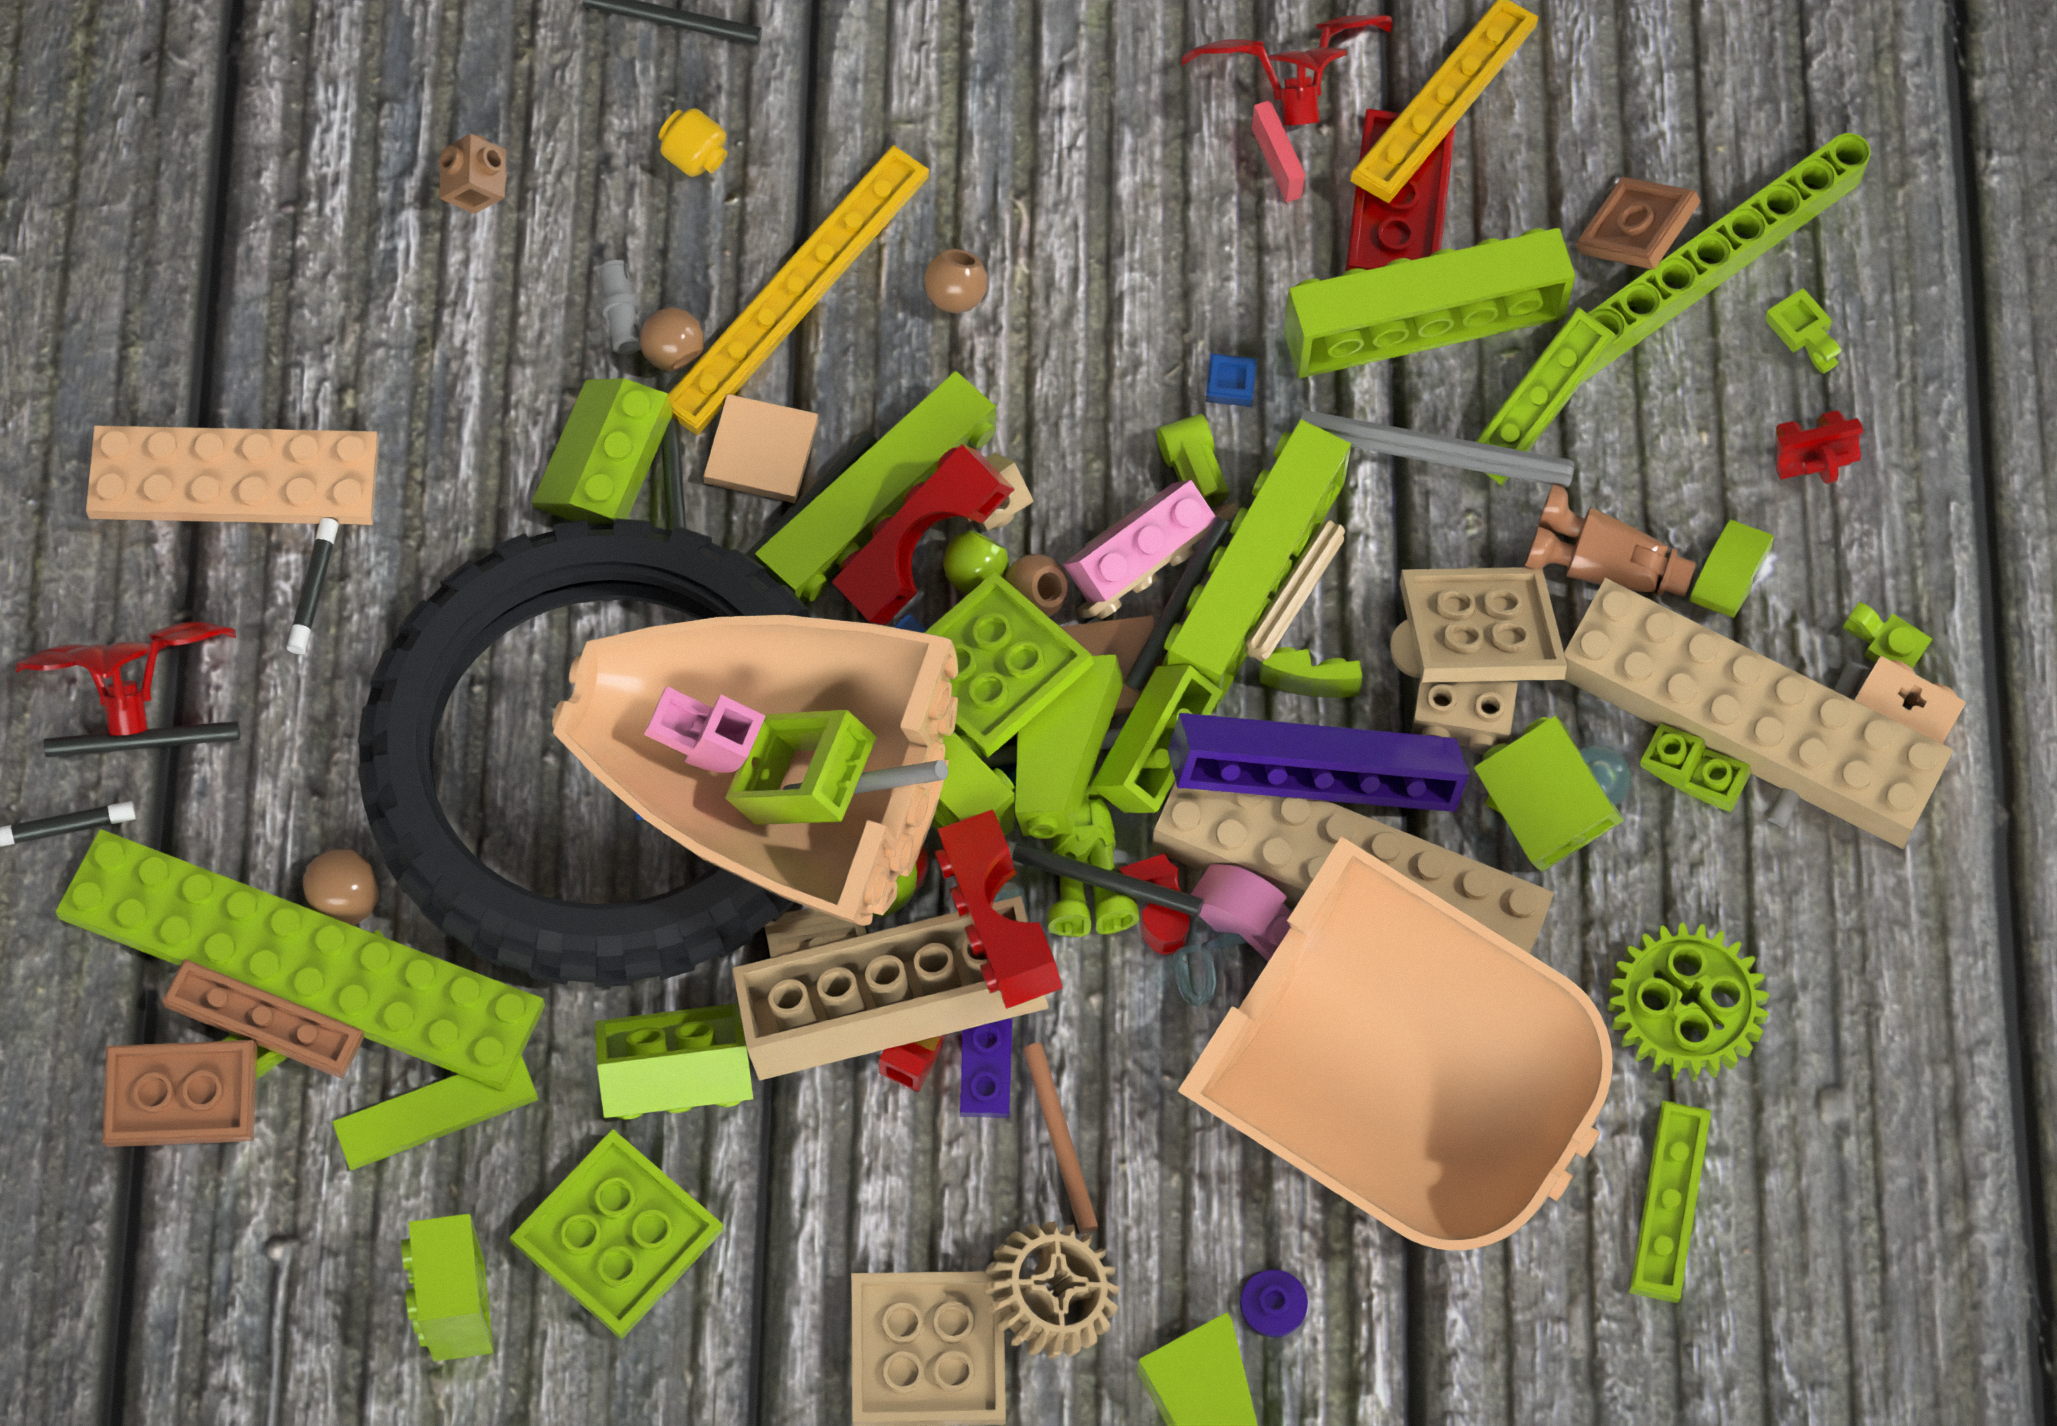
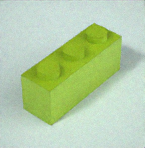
M1190 664L1157 666L1091 787L1123 813H1157L1175 780L1168 755V747L1179 713L1211 715L1223 691Z

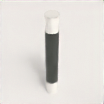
M330 518L320 519L286 649L295 654H305L339 526L336 520Z
M127 801L0 827V847L136 820L133 801Z

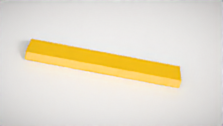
M1496 0L1354 168L1350 181L1383 201L1390 203L1536 28L1538 16L1510 0Z

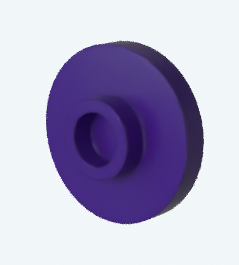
M1266 1270L1256 1274L1246 1283L1241 1295L1240 1308L1245 1322L1252 1330L1266 1337H1283L1294 1332L1304 1321L1308 1308V1298L1303 1285L1296 1277L1281 1270Z

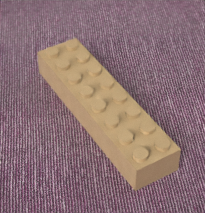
M1607 578L1603 580L1564 652L1567 669L1565 679L1562 680L1657 727L1662 723L1703 738L1707 749L1750 764L1751 774L1781 789H1791L1801 799L1901 849H1904L1954 751Z
M1175 782L1154 828L1152 851L1159 854L1165 853L1166 857L1206 872L1210 864L1232 865L1248 870L1265 879L1284 893L1287 898L1283 904L1294 909L1342 836L1529 954L1532 953L1555 893L1324 800L1178 788Z

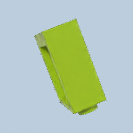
M848 710L763 714L765 719L749 756L737 770L725 799L755 825L842 822L877 737ZM816 750L800 789L779 790L795 751ZM752 759L755 761L754 768L752 766Z

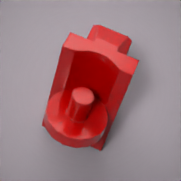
M1839 410L1823 413L1817 419L1816 428L1803 431L1800 424L1795 421L1778 424L1776 426L1775 444L1777 448L1776 472L1780 480L1819 472L1825 484L1837 482L1839 467L1851 465L1852 462L1861 460L1859 439L1860 435L1863 434V427L1859 419L1846 420Z

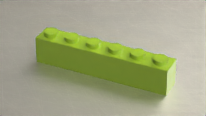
M955 371L755 553V561L764 566L766 573L778 584L787 585L802 603L806 600H816L827 589L830 582L829 579L839 571L842 562L853 552L861 551L873 539L871 534L874 528L883 519L894 516L906 504L904 502L906 494L918 483L926 482L938 470L936 467L937 462L948 450L954 447L958 448L961 444L971 448L974 446L981 448L992 438L996 431V406Z

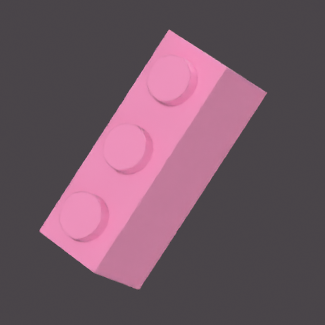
M1192 480L1172 483L1062 565L1088 603L1104 602L1213 522L1215 515Z

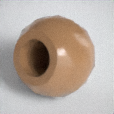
M948 249L940 252L929 263L924 272V289L930 301L940 310L950 313L967 312L977 306L985 295L988 275L981 260L974 254L958 249Z
M669 307L655 311L644 321L639 333V345L645 359L655 368L666 372H673L691 363L702 353L704 334L699 321L688 311Z
M1038 553L1026 555L1013 562L1005 573L1004 579L1048 617L1057 613L1067 600L1069 589L1065 569L1054 558Z

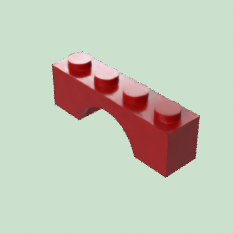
M961 444L958 448L954 447L948 450L937 462L936 467L938 470L926 482H920L915 485L904 498L906 504L894 516L883 519L872 531L873 539L861 551L858 550L850 554L840 565L839 570L841 573L832 583L869 622L886 626L918 593L912 576V557L915 547L925 531L937 522L953 517H964L983 524L1015 490L978 450Z
M991 809L937 829L943 848L934 852L944 879L953 876L957 884L956 887L949 890L959 917L968 914L972 922L971 925L964 927L974 955L984 952L987 963L979 966L989 993L999 991L1005 1008L1008 1009L1062 989L1056 962L1040 923L1010 920L992 908L999 890L1016 875L1008 844L994 810Z

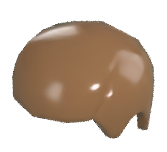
M351 848L331 849L315 857L308 864L306 873L303 875L302 886L309 908L354 926L368 918L379 901L380 890L377 876L371 863H369L366 857Z

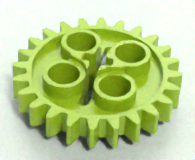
M1680 923L1675 936H1671L1663 925L1658 930L1657 942L1644 933L1639 941L1641 950L1629 945L1624 955L1628 963L1623 961L1617 962L1614 973L1619 978L1611 979L1608 991L1618 996L1609 1000L1607 1010L1621 1014L1614 1018L1611 1027L1613 1030L1627 1029L1621 1045L1622 1047H1627L1636 1043L1639 1046L1634 1059L1636 1062L1643 1060L1648 1055L1654 1058L1652 1072L1656 1073L1663 1064L1670 1065L1671 1079L1676 1080L1681 1068H1688L1692 1081H1697L1701 1068L1705 1067L1710 1076L1715 1078L1720 1071V1061L1727 1068L1733 1070L1738 1062L1736 1053L1747 1058L1753 1049L1749 1041L1759 1042L1763 1030L1757 1025L1765 1024L1769 1016V1012L1759 1007L1767 1003L1769 993L1755 989L1762 985L1765 975L1764 973H1749L1755 962L1754 956L1741 960L1737 957L1741 942L1738 941L1728 948L1722 945L1724 931L1720 930L1711 940L1706 938L1704 924H1700L1695 935H1689L1685 923ZM1679 961L1687 962L1694 967L1696 974L1684 976L1676 971L1673 964ZM1655 973L1661 974V975L1663 976L1664 980H1663V979H1659V978H1655V977H1654V974H1655ZM1718 992L1730 996L1734 1006L1729 1008L1720 1007L1713 1001L1711 995ZM1648 995L1656 996L1663 1001L1665 1008L1658 1011L1651 1010L1646 1007L1642 998ZM1689 997H1692L1696 1001V1003L1691 1002L1690 1004H1688V1006H1685L1680 1002V1000L1685 1001ZM1713 1023L1722 1025L1723 1029L1717 1030ZM1693 1027L1702 1034L1703 1040L1700 1042H1690L1681 1035L1680 1029Z

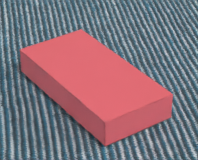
M1269 100L1254 105L1251 129L1286 203L1299 199L1303 193L1305 172L1273 104Z

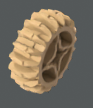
M1055 1221L1047 1222L1042 1226V1229L1036 1223L1029 1224L1023 1229V1234L1019 1231L1013 1232L1006 1238L1007 1245L1001 1244L994 1251L993 1257L996 1262L988 1265L985 1272L993 1281L984 1286L983 1293L996 1298L988 1306L987 1313H1000L1003 1318L997 1325V1331L1002 1332L1010 1328L1014 1332L1011 1346H1018L1026 1340L1028 1341L1029 1355H1037L1044 1348L1048 1359L1057 1358L1061 1355L1062 1351L1067 1357L1074 1356L1080 1352L1081 1346L1087 1349L1097 1342V1335H1103L1108 1331L1111 1324L1107 1318L1116 1314L1118 1308L1110 1299L1119 1293L1120 1287L1107 1282V1279L1115 1274L1116 1267H1103L1100 1262L1106 1255V1249H1098L1093 1252L1089 1248L1092 1234H1085L1077 1240L1075 1238L1074 1225H1067L1059 1232ZM1039 1255V1265L1035 1267V1275H1030L1027 1279H1019L1023 1260L1029 1256ZM1049 1283L1050 1285H1052L1050 1290L1054 1288L1057 1292V1295L1059 1296H1053L1052 1293L1054 1290L1049 1292L1046 1285L1044 1284ZM1077 1300L1084 1301L1079 1321L1076 1324L1064 1325V1316L1069 1312L1068 1306ZM1027 1305H1029L1031 1308H1033V1310L1035 1311L1036 1315L1029 1309V1307H1028Z

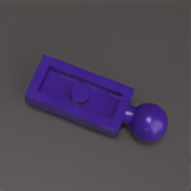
M1012 1018L963 1030L960 1117H1010Z

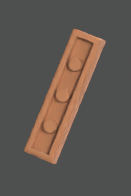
M184 959L162 1000L165 1008L244 1040H254L261 1047L340 1079H344L364 1039L363 1030L187 959Z

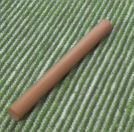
M1033 1043L1024 1047L1023 1051L1079 1233H1090L1099 1228L1043 1045L1042 1043Z

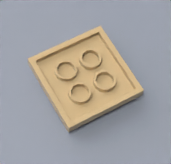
M1529 567L1402 570L1400 587L1422 683L1565 679L1567 663L1542 568L1536 570Z
M986 1271L851 1273L853 1426L1006 1425L1004 1331H997V1325L1003 1318L1000 1313H987L988 1306L996 1298L983 1293L984 1286L993 1281L992 1278L985 1274Z

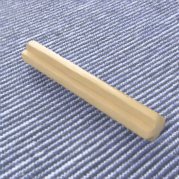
M1331 520L1321 524L1247 638L1245 652L1249 657H1255L1259 661H1265L1270 657L1343 543L1345 529L1341 524H1334Z

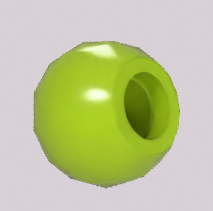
M968 530L956 535L946 547L943 566L946 578L961 593L969 594L994 571L1005 578V573L1009 567V559L1005 547L982 534Z

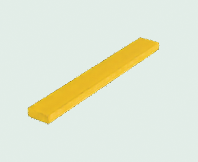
M892 145L668 394L673 412L672 418L678 420V423L698 436L724 407L727 394L735 395L923 185L929 178V169L895 145Z

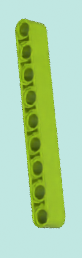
M1843 133L1836 136L1660 261L1654 270L1649 269L1587 313L1615 333L1617 337L1583 382L1855 189L1861 183L1871 155L1868 142L1860 135L1854 133ZM1839 159L1849 160L1854 165L1844 164ZM1811 183L1816 185L1820 189L1814 190L1808 188L1804 184ZM1769 208L1781 209L1786 214L1774 213ZM1735 233H1745L1749 235L1751 239L1740 238ZM1700 258H1712L1716 261V264L1705 263ZM1665 282L1677 283L1682 288H1670L1665 284ZM1639 307L1644 309L1647 313L1637 314L1631 311L1629 308Z

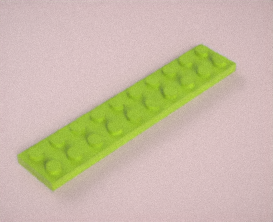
M102 829L97 833L55 911L59 920L178 966L181 965L184 959H187L363 1030L364 1038L501 1091L505 1090L545 1008L544 998Z

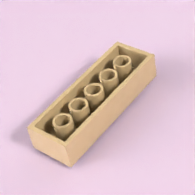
M1021 896L993 903L992 908L1005 918L1019 922H1029ZM957 912L732 968L746 1047L759 1081L1048 1009L1046 995L1006 1009L999 991L990 994L979 966L987 963L984 952L974 955L964 928L972 924L968 914L959 917Z

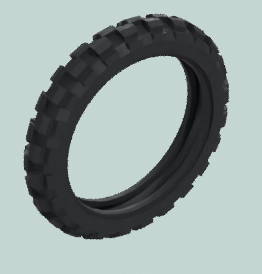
M620 518L615 519V524L588 525L587 519L553 525V531L529 538L526 533H523L493 546V553L475 563L466 561L440 581L441 587L427 601L421 600L417 603L398 627L399 634L390 649L383 651L370 681L371 690L367 704L362 708L358 736L359 781L362 801L373 838L394 879L403 893H407L420 908L422 915L447 937L453 936L468 946L471 953L501 968L510 966L529 973L530 978L566 985L568 981L592 982L595 987L631 986V981L659 976L661 981L694 971L695 965L719 955V957L723 958L752 941L753 935L771 920L776 922L795 903L716 865L691 882L669 892L624 903H576L550 898L529 891L506 880L488 868L458 837L448 822L436 795L433 760L436 733L442 713L461 677L492 643L531 618L571 604L596 600L641 601L665 606L683 612L698 620L715 617L765 615L810 617L809 609L787 585L778 584L766 573L764 566L739 550L733 549L729 551L712 543V537L679 526L673 531L653 527L651 521Z

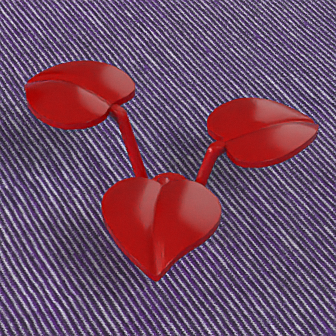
M1375 14L1349 15L1315 24L1316 29H1323L1319 48L1308 49L1304 52L1292 50L1268 56L1263 47V41L1226 39L1211 42L1187 52L1182 57V66L1201 54L1242 52L1259 57L1273 88L1274 100H1281L1283 125L1320 122L1318 96L1322 95L1321 80L1323 69L1329 62L1347 55L1346 49L1328 47L1330 37L1344 29L1366 25L1375 26L1390 33L1393 25L1392 18ZM1270 61L1296 64L1297 77L1285 78V87L1282 88ZM1305 68L1314 70L1313 81L1311 76H1306Z
M183 622L149 633L150 640H153L150 644L129 641L114 643L108 646L105 644L60 645L42 650L18 661L15 664V669L17 673L22 669L50 671L74 665L88 669L98 690L100 705L105 706L109 734L131 735L148 729L144 702L152 700L150 688L157 654L161 649L169 645L176 646L200 641L219 634L236 639V631L230 627L207 622ZM148 653L141 689H137L136 681H122L120 667ZM112 676L113 683L107 685V690L102 677L109 679Z

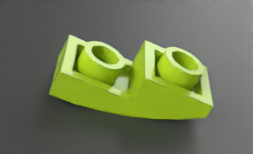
M1730 519L1701 571L1691 593L1690 602L1734 618L1751 591L1755 574L1771 550L1774 535Z
M1293 647L1274 649L1267 660L1260 661L1258 672L1260 683L1288 693L1311 697L1359 696L1362 683L1359 660L1346 662L1342 658H1332L1322 661L1318 666H1312L1309 649L1296 650Z
M1662 723L1658 726L1640 761L1642 768L1664 782L1730 813L1751 775L1750 764L1709 750L1705 747V740L1703 738Z

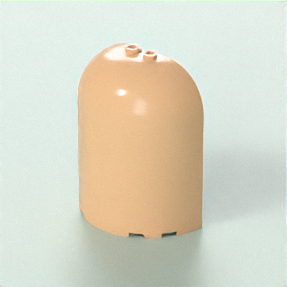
M1341 836L1288 918L1287 922L1291 928L1239 1009L1231 1007L1178 1092L1411 1241L1443 1250H1469L1494 1244L1510 1236L1525 1225L1541 1208L1548 1197L1558 1201L1573 1178V1175L1566 1170L1574 1157L1578 1154L1585 1158L1597 1141L1600 1132L1592 1127L1607 1098L1613 1066L1611 1043L1606 1025L1598 1009L1587 994L1566 976Z

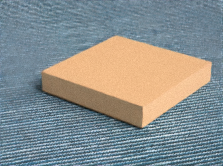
M727 394L704 473V483L796 503L819 421L818 414Z

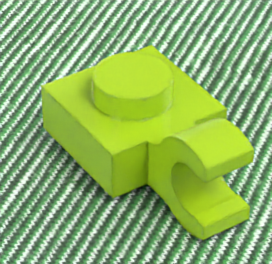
M1804 288L1766 311L1765 321L1793 353L1805 346L1812 363L1822 374L1838 365L1835 357L1842 350L1837 342L1826 333L1830 330L1832 320Z
M1858 602L1843 626L1847 632L1870 644L1864 656L1874 663L1878 661L1880 656H1883L1890 661H1901L1913 669L1932 641L1931 637L1893 613L1886 623H1883L1878 614L1862 602Z

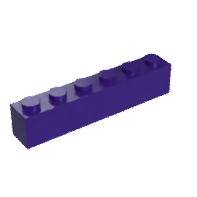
M1179 713L1168 747V755L1177 787L1187 789L1456 812L1469 776L1457 739L1450 737Z

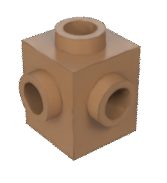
M473 134L466 135L441 149L439 160V199L476 214L505 198V182L507 178L506 149L487 141L483 136Z

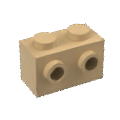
M1420 676L1411 734L1456 738L1459 746L1468 747L1470 751L1482 755L1498 744L1507 743L1508 745L1518 682L1422 683Z

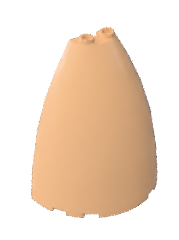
M791 615L715 617L653 626L586 641L582 655L575 657L570 668L569 681L575 685L574 692L568 701H560L555 708L552 719L553 734L599 781L644 820L703 860L785 899L836 918L865 926L871 924L872 913L883 915L896 899L897 883L895 881L898 876L909 877L932 823L944 780L853 794L842 822L755 825L725 799L737 770L723 773L690 765L684 762L687 757L686 754L644 735V732L662 692L668 686L710 707L713 706L720 695H723L761 714L848 710L877 737L862 773L936 760H943L948 767L949 760L944 759L945 745L943 738L944 735L950 736L955 730L958 698L951 696L952 685L949 682V678L955 679L958 675L957 656L951 639L870 623ZM816 750L795 751L779 790H783L785 785L803 782ZM752 759V766L754 768L755 761Z

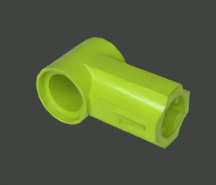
M1200 413L1157 427L1156 435L1161 454L1167 466L1174 467L1179 482L1192 480L1210 509L1217 507L1219 503L1228 499L1229 490L1214 455V440L1205 416Z

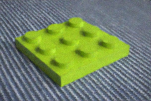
M996 571L924 632L951 639L958 664V675L955 679L949 678V682L952 685L951 696L958 698L955 729L961 735L969 737L987 758L1094 665L1091 653Z
M612 1129L509 1238L518 1250L622 1340L724 1231V1224Z

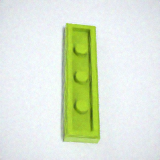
M1577 307L1475 442L1529 452L1616 339V334ZM1485 473L1487 476H1489L1491 479H1493L1501 486H1503L1509 478L1506 476Z
M521 1055L504 1091L457 1074L332 1121L349 1169L352 1171L538 1100V1096Z
M1662 1100L1628 1293L1678 1303L1681 1298L1711 1110Z

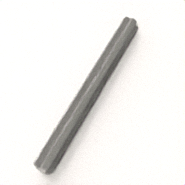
M1308 410L1302 411L1298 422L1302 419L1352 443L1351 447L1548 485L1556 484L1564 488L1569 487L1573 477L1574 463L1568 459Z

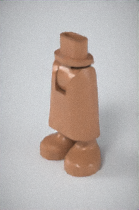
M1553 484L1541 512L1524 567L1536 570L1549 563L1568 566L1566 577L1599 585L1607 578L1631 591L1654 592V594L1662 596L1664 591L1684 597L1696 562L1677 556V549L1672 548L1668 552L1669 547L1657 539L1592 507L1588 509L1585 518L1576 515L1569 509L1568 493L1565 488ZM1555 534L1576 539V544L1573 546L1562 542Z

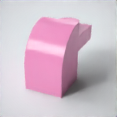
M666 686L644 735L686 754L687 757L684 762L714 772H734L748 758L765 715L723 695H720L713 706L710 707Z
M1210 864L1190 894L1204 899L1199 916L1216 932L1239 934L1268 962L1291 928L1287 920L1292 911L1283 904L1287 896L1265 879L1243 868L1232 865Z

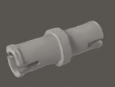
M612 260L605 262L599 268L605 300L601 305L603 316L609 320L613 351H617V354L627 355L641 349L636 315L639 312L638 298L632 295L628 264H624L622 260Z

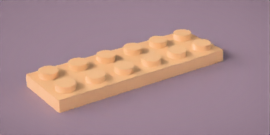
M94 426L86 512L89 519L319 524L321 518H330L336 520L339 524L373 525L379 448L377 431Z

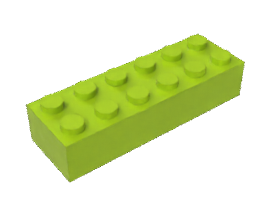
M1535 228L1522 233L1519 237L1501 241L1497 238H1490L1479 242L1474 247L1456 251L1452 248H1445L1425 258L1416 260L1401 258L1393 260L1380 268L1371 270L1356 268L1346 271L1340 277L1322 281L1316 278L1301 281L1295 287L1289 288L1283 332L1297 378L1301 379L1565 319L1576 275L1560 228L1550 230Z
M1300 419L1292 434L1285 431L1281 436L1273 454V457L1277 458L1271 472L1263 469L1252 490V495L1256 497L1249 510L1242 507L1237 513L1230 529V533L1234 534L1227 548L1220 545L1216 550L1208 568V571L1212 573L1205 587L1200 584L1195 587L1186 606V610L1190 611L1185 623L1183 625L1175 623L1164 644V649L1168 650L1162 666L1190 664L1223 691L1213 709L1215 713L1248 657L1245 652L1247 638L1325 520L1345 484L1352 443Z

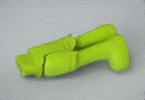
M1093 772L1072 833L1054 836L1052 853L1085 863L1091 862L1092 865L1115 871L1113 851L1116 846L1115 831L1109 808L1103 801V796L1091 787L1095 779V773ZM1059 875L1060 901L1052 904L1048 909L1047 927L1050 932L1061 936H1086L1091 931V918L1086 904L1083 882ZM1093 886L1094 918L1096 931L1099 934L1117 933L1138 923L1140 920L1139 909L1132 897Z

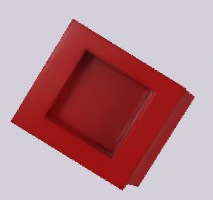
M1165 853L1119 868L1118 873L1181 892L1178 882V867L1169 862ZM1149 903L1142 911L1140 930L1145 943L1152 950L1163 955L1175 954L1184 947L1190 925L1189 915Z

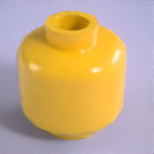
M697 108L688 109L685 112L680 109L675 111L664 123L658 134V139L662 141L660 146L661 154L690 177L699 176L706 170L711 174L714 173L722 165L728 154L723 148L727 137L725 130Z

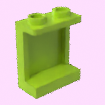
M1556 715L1550 719L1542 717L1533 721L1523 730L1524 735L1509 745L1501 743L1492 747L1482 756L1483 761L1474 766L1475 771L1530 862L1541 872H1544L1624 821L1616 806L1606 796L1571 739L1566 725Z

